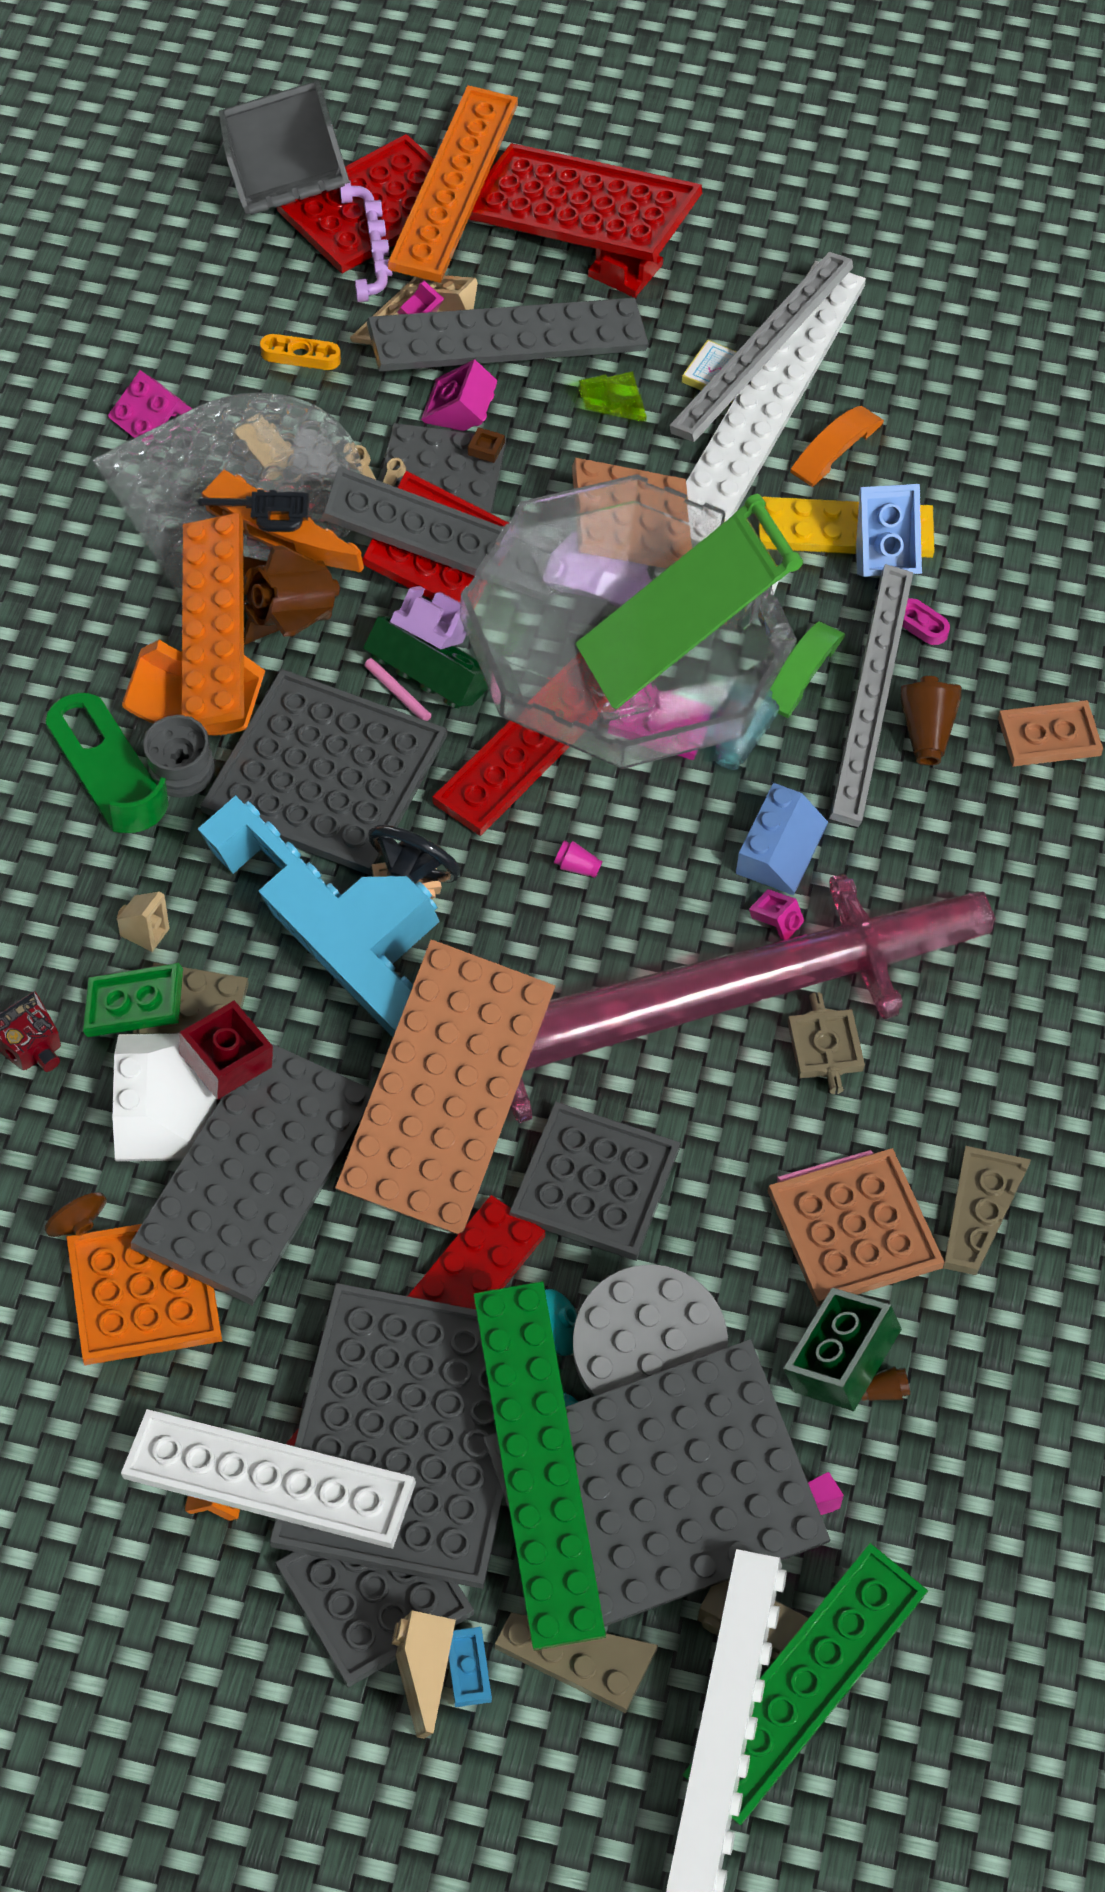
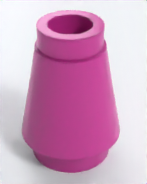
M565 840L554 861L562 870L596 878L603 862L574 841L569 843Z

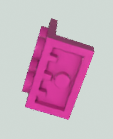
M139 370L108 414V417L144 446L150 447L171 416L176 417L179 413L189 419L194 409L158 381Z

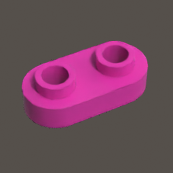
M908 598L902 627L928 644L939 645L944 643L948 638L950 630L948 620L921 601Z

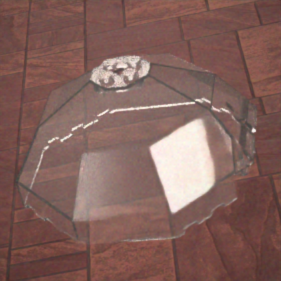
M638 474L521 501L515 509V515L497 537L495 546L479 565L470 585L466 586L461 593L460 619L499 716L621 769L743 738L797 642L777 597H773L771 586L618 709H614L610 705L577 648V641L722 525L726 515L724 510L706 502L704 505L688 500L686 494L665 486L662 489L647 483V478ZM752 611L750 623L742 629L740 622Z

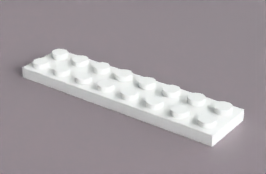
M148 1409L145 1412L121 1472L124 1479L391 1549H393L416 1484L413 1476Z

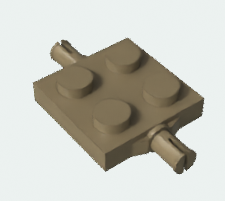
M818 992L816 998V993H812L809 999L813 1011L804 1015L789 1016L788 1027L799 1079L818 1076L827 1077L830 1093L835 1094V1091H837V1094L844 1090L840 1075L862 1072L865 1066L853 1010L835 1011L825 1009L823 994Z

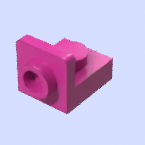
M769 889L749 908L752 919L775 926L780 939L785 941L804 923V918L796 898Z

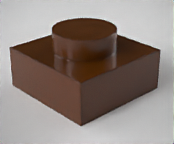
M478 427L468 446V455L495 463L505 443V435Z

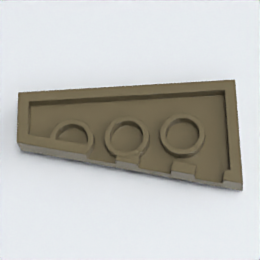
M965 1146L946 1248L944 1269L977 1275L1030 1165L1031 1159Z
M512 1612L495 1642L496 1650L624 1713L627 1712L658 1648L656 1644L606 1634V1638L533 1651L528 1616Z

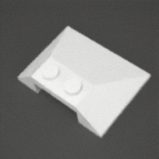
M179 1033L119 1034L114 1053L112 1118L115 1161L183 1160L217 1106L216 1097L179 1054Z

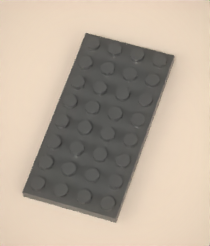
M272 1044V1068L222 1097L131 1241V1249L251 1306L255 1303L359 1128L373 1091L362 1084Z

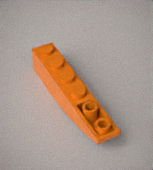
M224 469L201 494L204 498L246 499L247 496H252V492L263 489H256L248 484L240 475H233ZM205 505L206 511L216 517L239 512L243 518V533L267 546L283 545L314 561H323L329 567L361 572L364 569L362 553L355 544L351 542L346 543L338 538L332 530L328 528L323 529L316 525L310 517H308V521L303 520L302 526L296 531L268 532L260 529L256 524V520L251 518V508H246V506ZM271 514L270 520L290 519L289 514Z

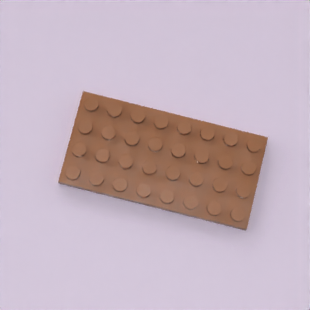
M431 939L335 1189L453 1234L463 1233L556 985Z

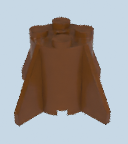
M283 545L272 546L267 561L243 556L244 594H248L249 603L244 604L248 615L244 630V645L278 630L284 637L295 636L316 621H325L331 618L335 597L340 593V586L338 581L332 578L330 571L323 561H314Z

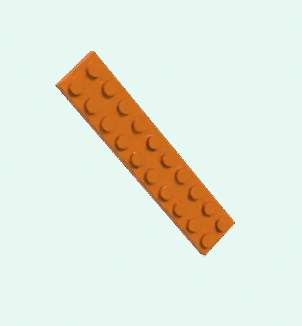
M467 85L389 258L388 269L390 271L438 283L442 282L516 111L518 97Z

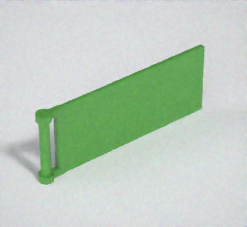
M753 494L748 497L745 505L727 521L577 641V648L614 709L622 706L774 583L782 579L789 572L798 570L803 565L800 555L797 552H793L766 510V503L760 494ZM751 514H755L781 554L783 560L779 566H777L747 518Z

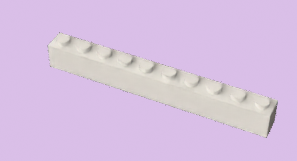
M736 1549L666 1892H724L727 1870H722L724 1855H731L735 1832L729 1830L732 1815L739 1816L743 1794L738 1793L737 1789L740 1777H747L750 1755L745 1754L747 1739L754 1740L758 1718L752 1717L755 1702L761 1703L765 1687V1680L760 1679L762 1665H769L772 1643L767 1642L769 1628L776 1629L780 1607L774 1606L777 1591L783 1592L786 1582L787 1570L781 1569L782 1564L778 1557Z

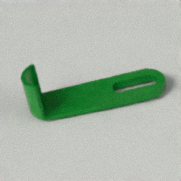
M76 693L65 696L54 703L47 713L46 727L112 831L136 833L149 829L158 823L165 815L169 806L166 778L161 777L158 785H156L102 699L89 693ZM73 708H84L102 736L103 742L97 747L83 748L64 719L63 715L65 712Z

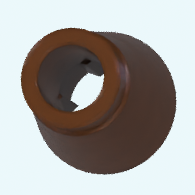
M896 1366L876 1373L861 1400H903V1396L910 1395L905 1368L896 1369Z

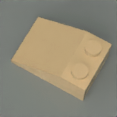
M411 1611L403 1619L401 1618L399 1623H396L392 1645L397 1646L396 1659L416 1737L424 1739L434 1733L456 1620Z

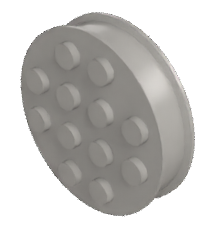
M661 1265L629 1267L610 1275L600 1282L582 1304L577 1315L573 1333V1356L576 1370L583 1386L591 1397L728 1348L725 1319L719 1305L710 1292L688 1274Z

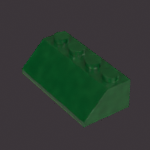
M392 616L377 617L363 649L372 653L371 658L384 665H392L396 668L395 672L406 679H415L420 682L419 687L432 694L438 693L444 697V703L457 709L462 706H472L497 680L500 674L456 646L439 649L390 622Z

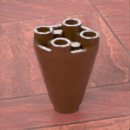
M923 676L920 682L901 686L900 700L913 753L917 757V763L928 766L941 763V757L944 756L961 701L962 687L960 685L939 682V678L936 676Z

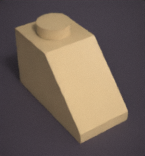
M161 892L135 895L128 905H123L117 915L120 936L153 952L170 929L165 895Z

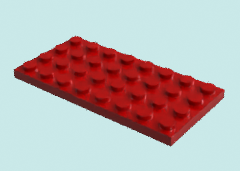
M511 143L489 171L469 220L654 262L703 192L702 185L698 183Z

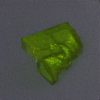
M633 371L607 377L604 374L579 380L578 389L585 409L641 422L647 421L641 394L639 395Z

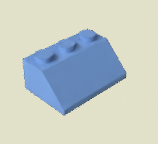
M773 783L739 851L736 874L794 896L827 827L828 821L802 793Z

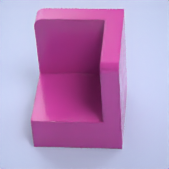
M422 281L414 295L399 308L397 313L400 315L437 312L444 298L427 282Z

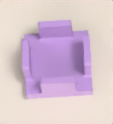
M416 586L408 590L400 610L394 611L390 620L396 626L439 649H444L463 643L467 634L463 630L471 613L466 610L461 611L463 608L462 603L441 592L435 594L431 603L422 598L425 588Z

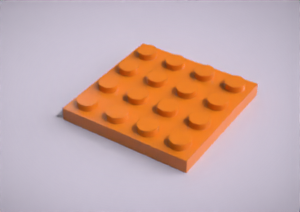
M142 1224L90 1232L80 1236H66L84 1366L222 1342L214 1288L131 1249V1241Z

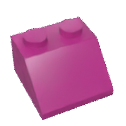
M475 359L436 378L421 420L427 424L460 431L481 425L487 417L486 412L494 398V390L498 380Z

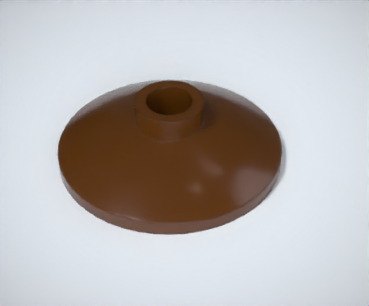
M95 1192L69 1202L47 1221L45 1232L50 1237L65 1236L74 1232L77 1236L87 1233L94 1226L92 1221L101 1213L107 1203L105 1195Z

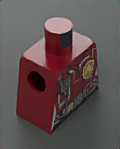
M34 991L0 1013V1053L21 1070H27L36 1063L45 1072H49L58 1066L60 1058L56 1055L55 1051L61 1046L59 1034L38 994Z

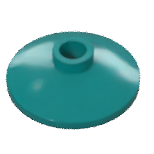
M546 1289L545 1293L556 1354L561 1356L573 1354V1333L578 1314L571 1302L562 1293L553 1289Z

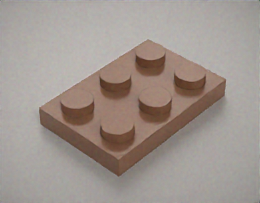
M1088 700L1002 710L999 712V723L1013 767L1102 755L1103 746Z

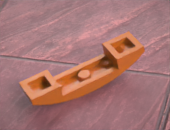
M858 406L845 412L829 424L809 444L792 466L790 473L811 487L815 486L830 472L831 464L861 437L866 440L883 425L884 420L863 406Z

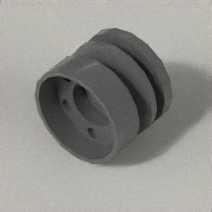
M184 715L167 716L155 722L147 731L143 743L149 771L156 785H158L161 777L166 778L167 795L178 798L193 796L203 791L211 783L215 773L208 733L203 725L194 718Z

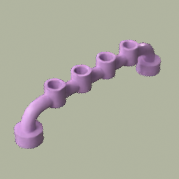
M349 180L350 183L339 188L341 204L352 203V197H360L364 200L365 216L367 218L368 234L371 242L375 276L377 278L376 282L372 284H367L366 279L355 280L357 302H368L369 296L384 290L387 285V276L393 275L392 271L388 269L389 259H384V256H389V246L387 239L381 240V237L386 236L384 219L378 220V217H382L381 200H375L373 194L367 188L351 186V181Z

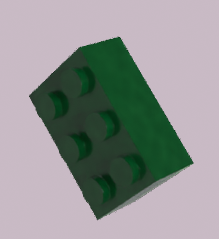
M831 1288L783 1368L794 1392L855 1411L902 1330L892 1305Z

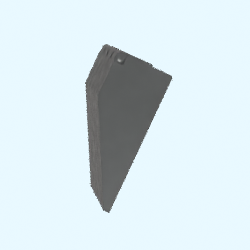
M320 80L219 110L225 155L245 214L253 215L269 210V207L272 206L276 208L295 202V199L300 198L302 200L321 194V191L326 190L328 192L350 183Z

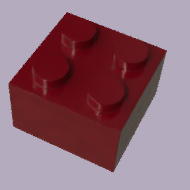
M235 1000L179 1032V1054L217 1100L272 1068L273 1045Z

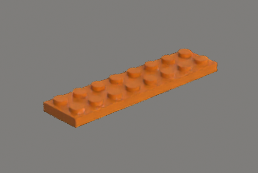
M239 512L183 524L182 715L194 718L203 726L244 718L243 518Z

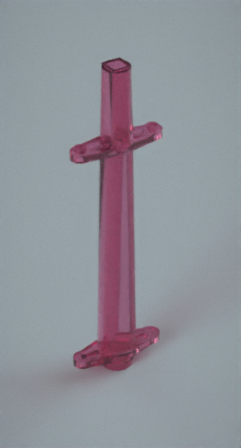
M845 874L830 877L829 887L842 924L841 926L550 1000L524 1071L859 971L880 1016L884 1020L899 1015V1009L902 1008V998L898 990L893 989L888 974V965L988 935L992 932L996 918L985 892L979 891L870 918L857 899V890L853 879H848ZM522 1077L511 1104L514 1117L518 1123L532 1120V1109Z

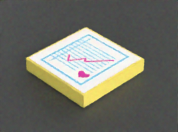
M707 340L682 375V383L702 390L735 355L736 351Z

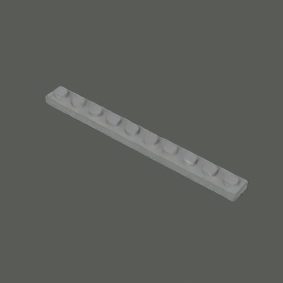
M828 252L669 425L671 434L695 442L853 269L852 259Z
M887 564L884 565L881 572L829 819L856 827L860 826L864 815L913 572Z

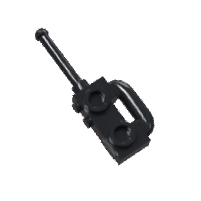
M257 490V492H252V496H247L246 499L204 498L203 496L198 499V504L202 507L204 505L246 506V508H251V518L256 520V524L263 531L293 532L302 526L303 520L308 521L309 494L304 492H277V490L264 492V490ZM271 514H289L290 519L270 520Z

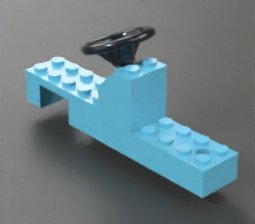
M235 795L198 828L208 847L232 874L260 850L281 869L278 874L258 890L272 915L393 1037L413 984L405 976L402 978L398 976L394 971L393 963L440 922L435 912L438 907L430 898L432 894L419 880L425 878L444 883L454 882L460 878L459 864L440 846L420 835L395 826L377 825L369 830V842L384 857L388 876L361 877L341 895L331 883L326 885L320 878L321 874L310 862L304 863L300 858L301 854L289 841L286 844L279 837L281 835L272 823L269 821L265 823L259 817L261 814L250 801L243 803ZM443 864L447 871L437 870L436 868Z

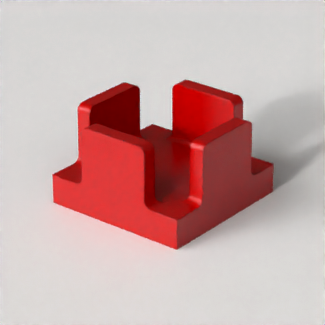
M596 249V260L588 270V277L636 298L663 265V257L658 255L656 260L652 262Z

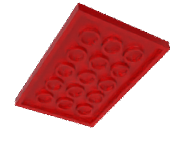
M407 134L345 166L351 186L367 188L373 194L375 200H381L382 217H378V220L384 219L386 236L381 237V240L387 239L389 248L397 243L434 161ZM337 188L328 192L326 190L321 191V194L302 200L298 198L295 199V202L277 207V211L342 274L372 258L371 242L368 234L364 200L362 198L352 197V203L341 204L340 189Z

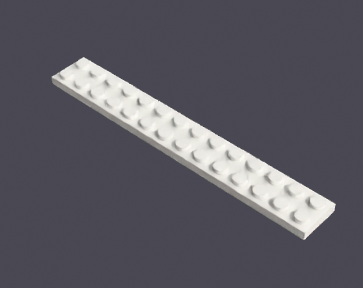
M815 261V262H814V264L812 265V267H811L810 271L808 272V274H809V273L815 268V266L819 263L818 261ZM848 273L735 397L686 481L693 546H696L738 510L861 294L866 278Z

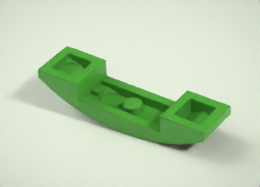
M820 621L813 625L784 662L762 702V706L789 718L803 698L804 689L827 656L831 657L844 639L845 633Z

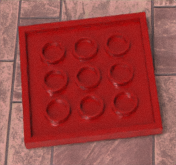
M405 471L399 483V489L508 529L511 524L408 471ZM372 538L362 558L364 566L408 588L416 586L425 588L423 595L432 600L437 592L453 598L463 604L461 611L466 610L470 612L485 580Z

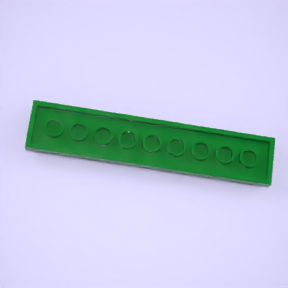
M544 1282L474 1293L533 1651L606 1638Z

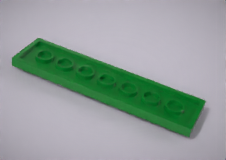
M869 1543L760 1678L765 1680L762 1701L761 1703L755 1702L752 1717L758 1718L754 1740L747 1739L745 1754L750 1755L749 1769L746 1778L740 1777L737 1789L738 1793L743 1794L739 1816L732 1815V1819L740 1826L928 1593L924 1586L871 1543ZM692 1763L687 1768V1770L682 1774L683 1777H685L688 1781L690 1777Z

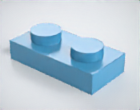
M482 1627L454 1630L448 1660L455 1707L492 1702Z

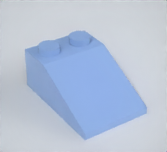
M920 484L860 487L856 538L858 575L863 577L881 576L885 564L913 572V574L922 573Z

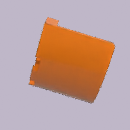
M160 639L141 648L122 702L123 708L153 724L167 716L182 715V651L167 645ZM245 655L244 718L203 726L208 735L232 734L245 730L248 727L265 670Z

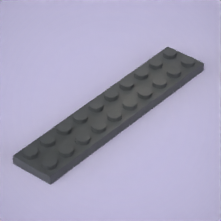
M635 298L368 317L367 327L379 371L464 365L474 359L478 363H493L646 351L649 345Z

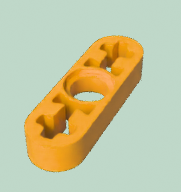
M278 334L266 335L260 341L261 356L268 362L322 370H333L341 363L340 348L333 342ZM297 349H305L308 351L305 355H296L293 353Z

